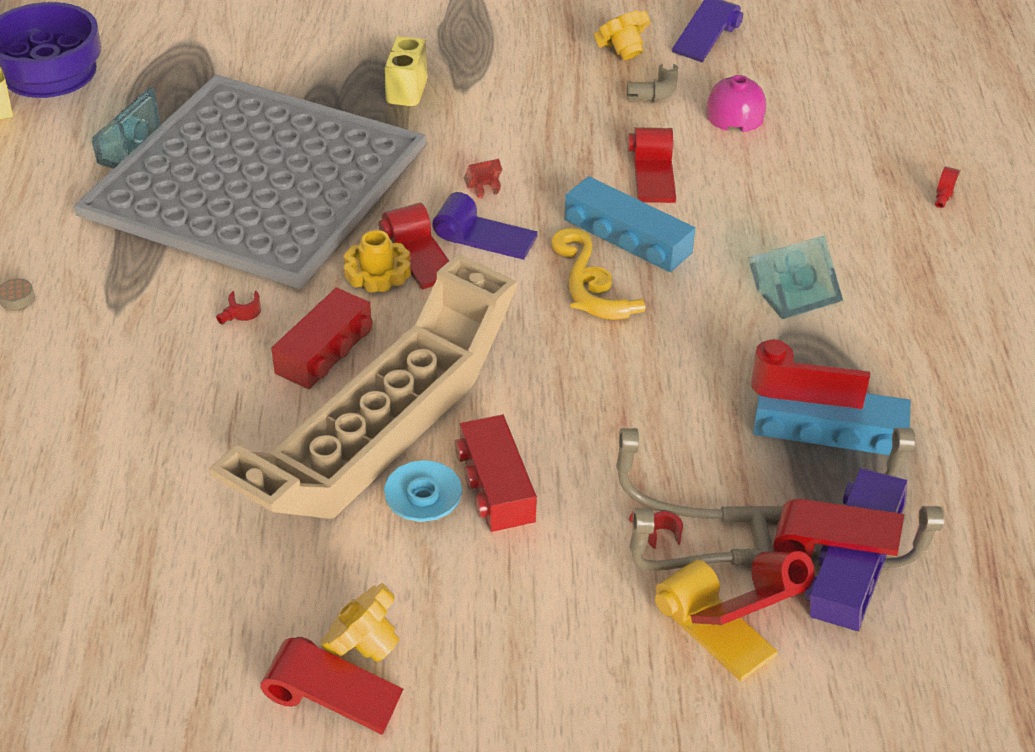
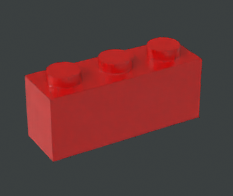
M337 287L333 289L271 347L274 373L306 389H310L316 382L323 379L341 358L346 357L351 348L362 337H366L370 333L373 325L370 302Z
M504 414L460 423V439H456L454 442L458 461H465L466 467L464 472L469 490L475 489L476 491L475 506L479 518H486L490 532L535 523L537 496Z

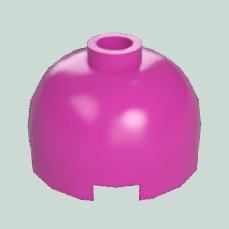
M735 75L722 79L715 84L709 94L706 106L707 119L714 126L726 131L728 126L742 127V132L754 130L764 122L766 113L765 94L755 81L746 76Z

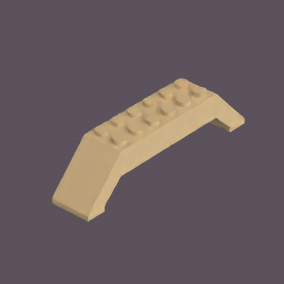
M457 254L436 272L437 280L416 324L270 453L251 452L236 444L209 467L210 475L272 512L334 519L474 386L515 294L517 281L461 254Z

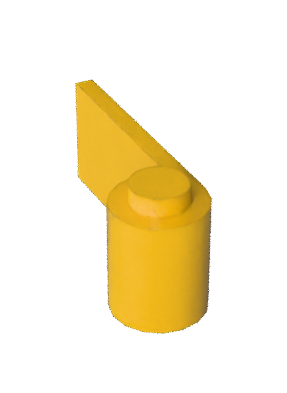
M699 559L693 560L657 584L655 588V602L658 609L665 616L674 619L740 682L777 656L778 650L742 618L724 625L692 623L690 615L723 602L719 598V580L713 569L704 561Z

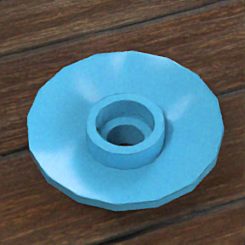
M422 460L409 462L398 467L388 476L384 486L386 503L394 513L404 519L423 522L437 520L450 514L459 504L462 486L460 478L451 468L439 462Z

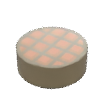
M11 279L0 285V304L5 309H24L34 301L35 294L32 284L28 280Z

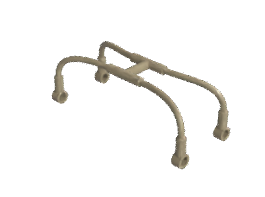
M895 428L893 430L892 449L886 463L888 468L885 473L886 475L895 477L896 473L902 469L907 453L914 450L915 433L912 428ZM620 429L619 453L616 464L620 484L631 498L649 507L634 508L633 532L630 550L632 551V559L639 568L650 571L683 568L696 559L702 560L707 564L731 562L732 565H751L756 556L761 552L774 551L767 522H779L783 506H723L721 509H702L678 506L648 497L631 484L628 472L632 469L634 454L639 449L638 429ZM922 506L920 508L918 517L919 527L913 540V549L903 556L886 558L883 568H896L908 565L917 560L923 551L929 548L935 531H941L944 525V514L940 506ZM653 509L692 518L721 519L722 522H750L757 548L731 549L730 552L658 561L646 560L642 556L647 547L648 536L654 531ZM813 552L812 562H818L820 552Z

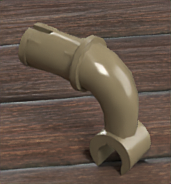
M663 64L659 65L658 80L654 79L653 82L628 81L627 101L653 100V103H657L659 100L671 97L677 87L678 66L673 64V69L667 70L663 68Z

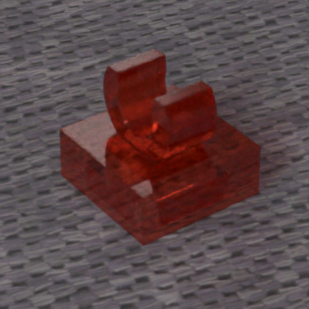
M499 158L468 166L464 180L467 189L475 187V194L478 198H483L485 193L483 185L491 186L494 195L499 193L501 184L498 179L503 170Z

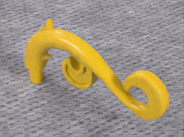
M565 228L553 235L551 247L555 253L561 256L574 257L577 254L576 247L566 245L567 243L578 242L583 245V249L569 273V291L574 300V303H570L571 308L580 309L593 316L609 320L627 319L630 317V314L645 312V303L642 298L627 301L626 298L611 300L609 298L596 297L588 292H607L612 285V275L603 267H586L593 248L592 239L587 232L577 228ZM587 282H588V291H587V290L585 289V287H584V283H587Z

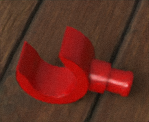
M944 166L936 191V207L944 208L949 197H953L954 187L961 170Z
M255 290L252 302L238 304L235 300V293L232 291L228 296L229 306L223 309L222 313L217 314L216 319L219 324L224 325L227 321L234 319L248 321L256 318L261 313L259 293Z
M633 511L629 517L631 523H633ZM667 511L654 513V531L648 536V544L656 549V530L668 529L675 534L676 541L680 545L683 533L681 518Z

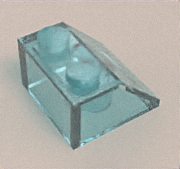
M147 88L92 137L97 164L114 169L160 126L155 90L153 88Z
M825 235L748 257L758 292L781 319L843 301Z

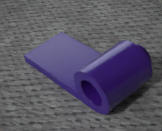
M704 0L673 46L672 53L703 63L723 30L732 32L735 28L738 29L743 20L741 7L724 0Z
M462 192L451 193L432 222L433 230L444 240L522 260L525 259L538 237V231L477 217L476 203L470 196Z

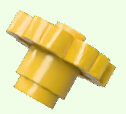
M636 10L610 20L593 35L598 48L614 46L617 55H621L625 61L637 57L644 51L642 47L644 42L640 34L651 23L646 11L639 12Z
M372 230L365 233L359 245H352L349 251L344 254L345 279L353 287L364 286L368 292H386L390 290L391 285H403L411 275L410 252L405 249L403 244L392 243L389 236L380 230Z
M381 583L377 587L375 585L357 599L351 600L338 613L337 619L329 627L330 631L321 639L320 646L335 656L338 654L342 656L348 650L355 648L364 658L370 657L374 662L381 661L394 649L400 639L394 633L395 626L385 617L387 609L395 600L393 592L384 583Z

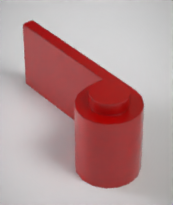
M635 127L634 133L628 134V152H634L638 200L646 203H676L672 165L673 129Z
M419 202L384 212L382 220L378 222L379 230L385 232L392 243H401L410 252L411 275L420 288L423 290L433 287L437 280L436 272L446 265L449 259L431 235L430 218L425 206Z
M777 339L763 341L757 346L751 387L760 396L863 409L870 380V371L794 363L792 348Z
M793 499L783 505L773 548L774 551H801L810 558L813 555L815 544L898 556L905 514L806 499Z
M801 551L761 552L754 559L751 568L755 590L690 615L692 623L724 625L804 592L811 586L815 572L811 558Z
M304 637L288 638L282 642L260 685L262 692L277 704L293 707L297 706L302 698L305 697L383 735L404 690L317 647L311 640Z

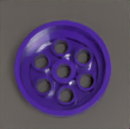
M41 2L20 6L0 15V67L4 73L7 88L10 91L32 98L57 97L80 89L94 77L97 69L96 60L101 53L102 46L97 21L87 10L68 3Z

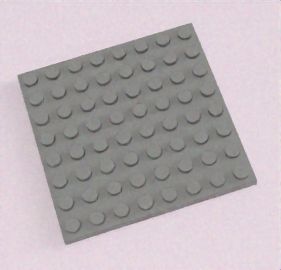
M216 74L74 205L76 216L301 290L425 147L426 135Z

